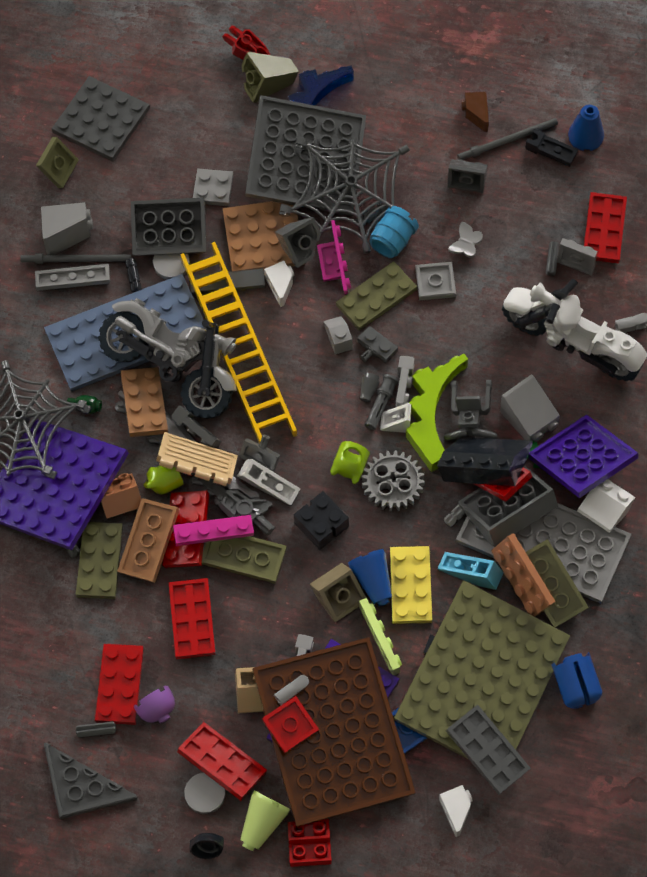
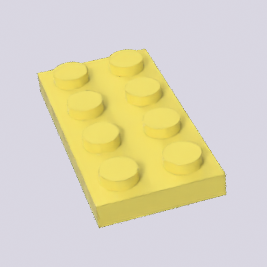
M429 546L390 547L392 624L432 623Z

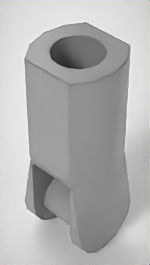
M647 313L615 320L616 330L625 333L647 328Z
M305 675L299 676L273 696L280 705H283L309 684L308 677Z

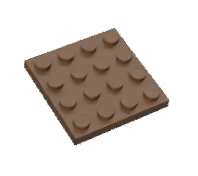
M273 201L222 208L232 272L262 268L264 271L265 268L285 261L287 266H295L281 247L275 231L298 221L297 214L290 213V216L279 215L281 204L284 203Z

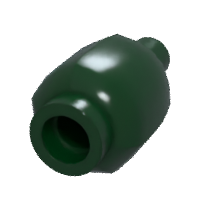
M80 395L75 399H67V402L78 403L79 400L87 401L86 405L91 406L89 414H94L97 411L100 412L102 409V401L94 396Z

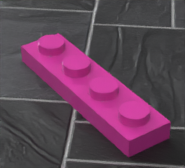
M251 515L173 525L176 546L254 536Z

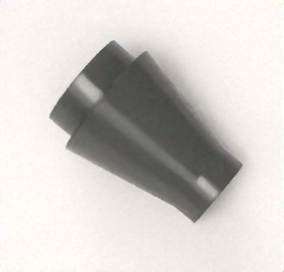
M365 373L361 377V401L371 402V398L380 383L378 381L379 376Z

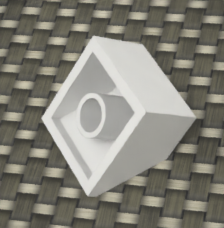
M607 479L588 493L577 512L610 533L626 516L636 497Z

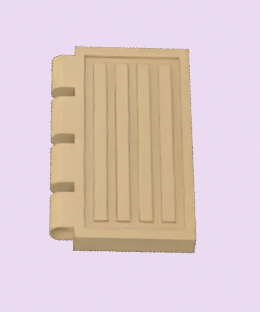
M164 432L156 461L160 462L159 466L169 469L176 467L178 472L188 475L195 473L194 477L207 481L211 478L213 483L226 486L231 484L238 455Z

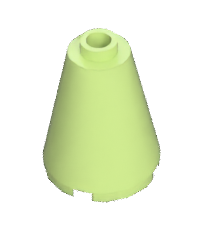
M254 790L240 839L244 842L242 846L251 851L254 848L259 850L288 815L290 809Z

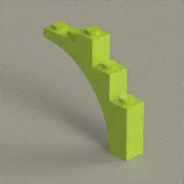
M465 354L453 357L449 363L439 365L433 372L429 367H426L425 369L417 370L412 376V384L420 395L413 397L409 402L411 404V414L417 422L411 423L410 427L406 429V438L431 472L438 469V462L443 451H445L436 430L435 412L443 391L452 379L468 367V358Z

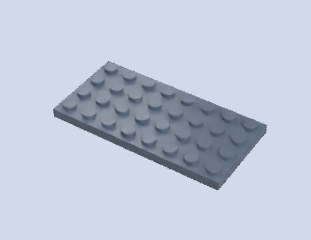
M183 274L44 327L71 392L121 373V370H128L149 362L143 355L138 360H133L132 362H118L106 356L100 348V341H98V336H100L99 329L102 327L105 319H108L111 314L117 313L112 308V305L117 302L135 300L136 298L146 303L144 307L149 310L153 308L161 313L160 318L167 321L166 326L175 333H181L183 330L193 326L207 329L202 326L203 317ZM119 326L115 328L118 331L122 330ZM113 332L112 339L118 338V335ZM114 342L113 345L118 349L120 342ZM124 344L121 351L129 350L128 346Z

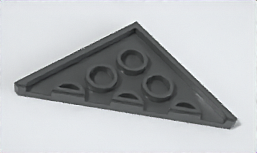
M44 743L60 819L137 800L136 794L131 793L119 784L100 775L95 770L74 760V758L50 746V744Z

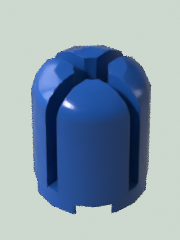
M589 652L584 657L582 653L565 657L563 663L557 666L555 662L551 664L564 704L567 707L574 709L582 708V705L594 704L601 698L602 689Z

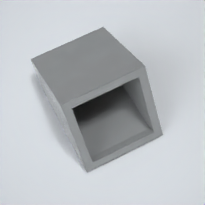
M85 202L41 207L42 234L47 255H56L91 237L90 230L93 229V220L91 219L90 209L86 208Z
M532 374L502 395L500 412L524 440L537 442L544 436V433L553 431L559 425V413Z

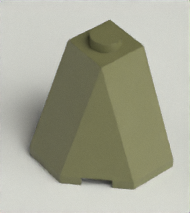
M247 52L242 63V72L246 73L247 81L244 83V89L253 103L259 101L260 95L268 97L292 85L299 73L297 67L289 58Z

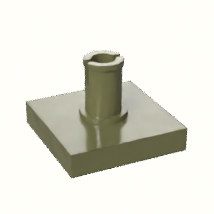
M52 137L36 166L57 188H63L79 159L58 137Z

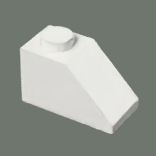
M282 261L264 269L265 279L280 307L284 306L293 285L292 277L294 276L291 266H287L285 261Z
M463 785L446 791L439 796V801L456 837L460 836L470 811V802L473 801L469 790L465 791Z

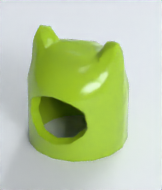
M351 441L341 442L330 470L331 475L339 474L342 477L351 479L352 483L356 484L359 482L370 452L358 443ZM355 449L360 455L353 454L348 450Z
M162 466L150 467L147 472V481L144 483L145 488L152 489L156 494L160 495L167 494L184 485L180 473L176 471V467L169 469Z

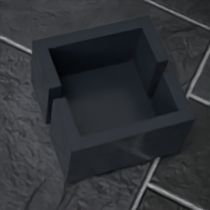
M324 491L310 501V506L306 504L293 514L294 524L319 550L333 540V535L337 537L349 527V517Z

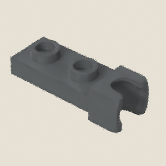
M180 405L172 414L171 418L180 425L186 426L191 434L194 436L196 434L202 438L200 441L204 445L218 447L222 442L196 421L193 413L189 412L186 407L183 408Z

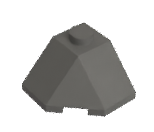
M313 217L292 222L275 231L281 247L297 268L313 259L316 243L321 236V232Z

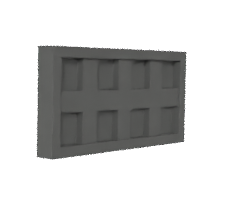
M478 704L446 730L448 735L498 795L531 769Z

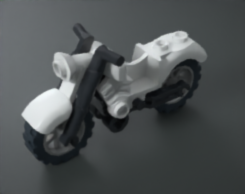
M572 279L564 288L550 293L545 290L541 282L537 286L534 285L532 290L517 287L509 292L502 306L503 315L507 317L508 322H511L514 327H518L520 331L527 332L530 335L534 334L535 336L543 335L547 332L546 341L552 348L563 351L567 347L566 351L570 354L576 350L579 352L581 359L601 369L602 372L609 374L610 377H616L617 380L633 381L638 375L647 357V352L638 341L628 334L607 327V322L604 321L602 326H599L581 316L583 309L580 307L578 296L574 294L568 296L578 284L575 279Z

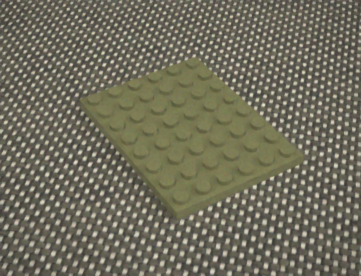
M463 580L394 717V721L467 758L446 730L478 704L516 750L553 673L551 664L554 662L555 665L557 664L570 635Z

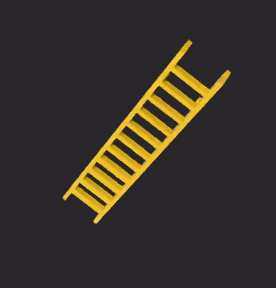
M212 243V250L215 256L191 265L188 264L185 254H180L181 261L206 320L213 322L212 319L239 310L242 318L219 326V334L245 325L249 334L237 338L235 344L239 345L252 340L256 349L229 359L228 355L224 356L222 350L220 353L229 374L235 381L237 393L258 442L260 443L262 438L259 429L284 420L287 421L293 437L297 436V429L216 243ZM219 264L220 272L195 280L194 272ZM224 279L226 280L228 287L202 296L199 288ZM232 294L235 302L208 311L207 303ZM259 356L263 366L239 375L235 374L232 365ZM266 372L269 382L246 391L242 390L239 381ZM273 388L276 396L274 399L249 407L246 400L247 396ZM276 404L280 405L283 412L282 415L258 424L256 423L252 413Z

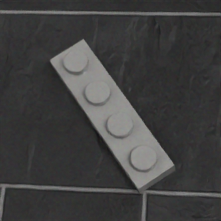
M109 264L35 271L36 289L39 291L109 284Z

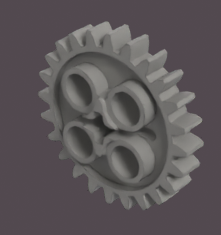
M397 450L394 451L393 455L389 451H387L386 456L379 453V459L372 457L373 463H367L368 469L364 468L365 475L362 476V481L364 482L362 483V488L366 489L364 494L370 495L369 501L375 500V506L382 504V510L389 506L390 511H392L393 507L400 511L401 505L407 509L408 502L414 505L413 498L419 500V493H423L421 486L425 484V481L422 480L424 479V473H420L422 467H416L418 461L411 462V455L405 458V452L398 456ZM402 468L406 471L403 473H399L396 470ZM383 471L387 474L384 476H380L377 473ZM401 486H407V487H409V489H408V490H402V489H400V487H401ZM388 489L390 492L382 493L381 490Z

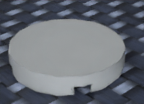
M184 253L188 264H190L188 253ZM180 254L154 255V270L161 278L168 280L183 274L184 276L186 274Z
M205 773L193 776L187 782L184 790L188 806L194 812L200 814L217 811L225 799V788Z

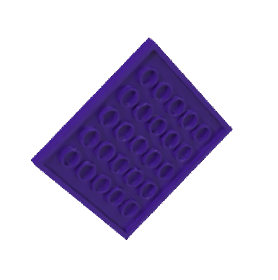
M38 419L33 423L30 429L32 435L34 428L39 421ZM42 421L36 431L34 439L36 445L47 422ZM53 424L49 425L41 440L39 452L42 458L46 442L55 427ZM58 426L49 443L46 455V465L53 467L52 471L57 472L55 479H50L41 473L42 471L32 468L11 472L10 476H7V471L4 467L0 472V524L73 550L128 456V451ZM24 433L21 439H29L27 433ZM22 442L17 444L16 449L33 446L31 442ZM24 450L15 453L14 459L37 455L34 450ZM26 459L13 462L12 469L25 465L42 466L37 459ZM7 460V462L5 463L7 467L9 464V460Z

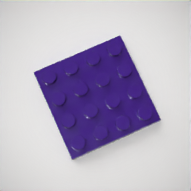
M588 415L580 418L528 454L532 462L578 498L639 458L638 452Z

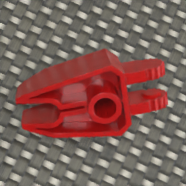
M231 26L229 32L237 40L227 33L222 36L224 41L232 46V54L244 60L247 52L270 55L266 45L250 29L242 32L235 26Z

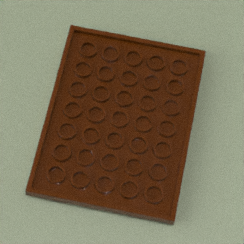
M370 637L252 668L265 716L281 706L273 696L301 675H305L309 679V684L295 696H297L319 728V731L285 754L270 733L296 827L415 795L416 792Z

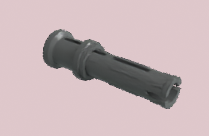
M390 374L383 375L381 387L377 389L378 396L364 424L366 428L376 430L387 401L393 397L392 392L399 383L398 378Z

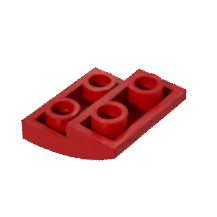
M329 819L296 827L295 821L288 822L290 867L332 864Z

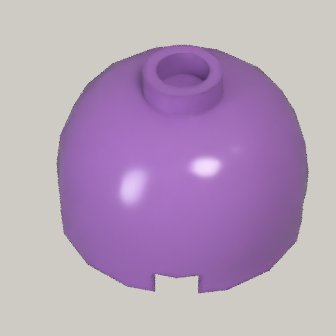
M164 686L165 690L162 692L157 689L139 701L141 704L139 707L136 704L133 708L142 720L149 723L159 721L161 724L171 718L169 714L174 709L175 698L168 686Z

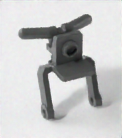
M486 380L485 407L481 406L480 396L457 397V381H451V409L455 416H459L458 424L462 429L445 434L444 439L451 441L460 437H467L468 435L497 439L495 432L478 428L480 427L479 417L481 415H488L491 409L492 380Z

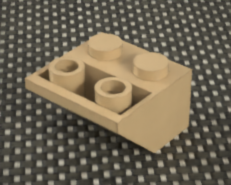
M237 668L235 671L238 714L264 712L252 668Z

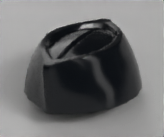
M201 833L190 840V853L200 859L218 857L224 848V838L214 833Z

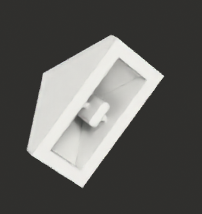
M406 403L384 411L381 415L380 430L406 433V429L410 427L411 404Z

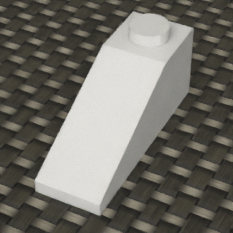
M253 459L246 460L237 477L288 505H292L300 491L299 487Z

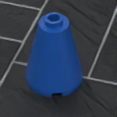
M585 105L569 128V141L578 150L590 149L592 151L603 143L604 130L599 110L594 105Z
M384 549L369 552L366 556H359L349 561V568L372 603L378 604V606L390 603L389 599L392 598Z

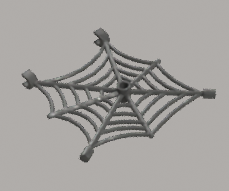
M297 137L295 147L300 149L307 148L310 162L309 180L297 203L293 207L281 204L279 215L290 216V213H295L311 218L305 213L295 211L303 206L310 208L325 220L322 227L316 221L321 234L326 230L332 229V226L327 227L328 223L332 220L352 222L360 227L361 235L344 226H340V229H345L363 240L364 254L370 253L371 248L367 238L385 211L373 221L366 235L364 225L380 209L386 206L391 209L394 206L395 176L399 156L409 152V147L404 145L397 152H381L355 144V140L352 139L351 144L339 148H320L309 144L305 138ZM351 147L350 153L335 157L322 156L315 150L338 151ZM357 147L374 154L391 156L386 159L367 158L355 153L354 148ZM312 152L318 161L319 179L311 198L300 203L306 195L312 180ZM354 155L364 160L379 163L373 167L355 161ZM350 156V161L344 163H330L327 160L342 159ZM396 157L392 176L391 204L386 202L387 174L390 161ZM322 160L327 165L328 181L323 192L315 196L322 180V165L320 161ZM355 163L359 166L369 169L364 172H360L354 170L353 166ZM387 163L384 173L383 199L377 196V171L380 166ZM350 164L348 169H338L335 167ZM332 169L335 171L336 180L334 188L327 191L330 186ZM347 171H349V175H348V176H346L344 173H342V172H347ZM372 171H374V194L368 191V177ZM338 175L345 179V183L338 185ZM366 175L364 188L356 182ZM354 187H356L357 189H359V190H361V191H359L358 193H355ZM344 188V190H343V192H342V194H341L340 191H339V189ZM349 189L351 190L352 196L346 195ZM336 191L339 199L335 201L329 194ZM366 193L370 196L358 204L357 197L360 194ZM325 196L335 205L331 209L318 199ZM343 198L353 199L354 203L342 200ZM373 198L377 200L360 213L359 207L363 203ZM313 201L320 203L330 212L329 216L326 218L321 212L308 204ZM379 203L383 204L372 211L362 222L361 216ZM340 204H349L355 206L356 213L343 209L337 210ZM337 212L349 213L357 217L358 223L347 217H332Z
M4 360L1 362L5 373L0 381V387L6 376L8 381L0 394V400L9 385L12 393L1 407L0 414L12 397L14 402L4 416H0V421L5 420L7 423V428L2 432L0 426V439L3 436L9 437L14 442L13 447L7 443L0 442V445H4L11 450V455L9 456L0 449V453L9 460L8 467L2 461H0V464L7 471V476H10L11 472L32 468L42 471L41 473L50 479H55L57 472L52 471L53 467L46 465V455L52 436L58 426L72 411L78 409L88 414L91 406L86 405L87 401L79 400L78 403H71L58 398L48 386L50 381L48 379L45 382H33L16 376L10 371L9 362ZM11 376L25 383L42 386L39 390H28L13 383ZM15 387L19 390L36 394L34 397L17 395ZM46 388L54 399L70 406L60 408L54 406L45 399L42 392ZM40 396L48 406L54 409L47 410L43 408L37 401L38 397ZM18 398L31 401L28 405H23L19 403ZM35 403L37 407L43 411L39 412L32 407L33 404ZM16 405L17 410L13 416H8ZM30 409L35 412L27 414ZM69 410L51 431L42 458L39 449L46 429L63 411ZM56 413L44 426L36 445L34 439L40 424L49 414ZM44 415V416L38 421L37 425H36L35 428H34L33 435H32L31 432H30V429H31L33 423L39 418V416ZM34 417L28 426L27 424L29 423V418ZM16 424H18L16 431L12 429ZM13 432L15 434V438L12 435L6 433ZM27 433L29 439L19 440V435ZM22 442H31L33 446L16 449L17 444ZM24 450H34L37 455L14 459L15 453ZM26 459H37L42 466L25 465L12 469L13 462Z

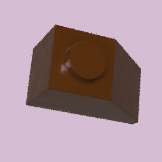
M486 92L465 93L464 100H461V110L465 111V118L484 132H488L489 117Z

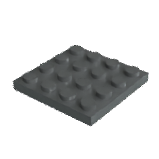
M89 76L52 127V133L114 161L150 109V104Z

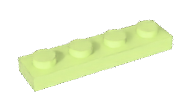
M367 598L360 600L359 608L391 674L395 676L400 673L401 660L392 651L393 644L389 637L386 638L383 633L385 628L382 621L377 620L375 616L377 612L373 603L369 604Z

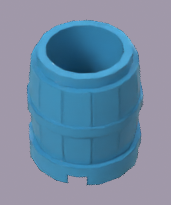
M392 206L391 209L388 207L384 217L376 224L370 236L371 246L385 257L393 258L397 256L407 246L411 236L418 230L419 224L414 218L412 221L408 217L410 213L400 207Z

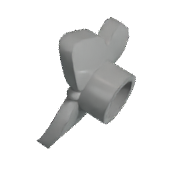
M461 222L459 241L449 246L448 251L455 254L464 253L465 256L470 258L475 256V245L482 241L483 234L480 231L473 232L470 225Z

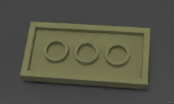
M393 261L336 301V306L360 331L415 292L417 286Z
M88 522L82 533L76 597L116 599L117 570L120 562L123 532L122 523Z
M251 536L206 542L202 565L276 584L287 546Z
M548 539L526 551V554L555 600V603L544 610L553 627L556 628L589 608Z

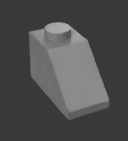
M342 316L323 321L334 354L353 349L352 337L348 325Z

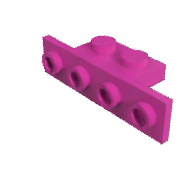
M332 220L334 242L317 245L324 282L342 279L343 290L346 295L348 294V289H351L350 279L345 277V272L348 271L346 260L342 261L341 254H345L343 243H339L338 239L341 236V230L339 225L336 226L335 220Z

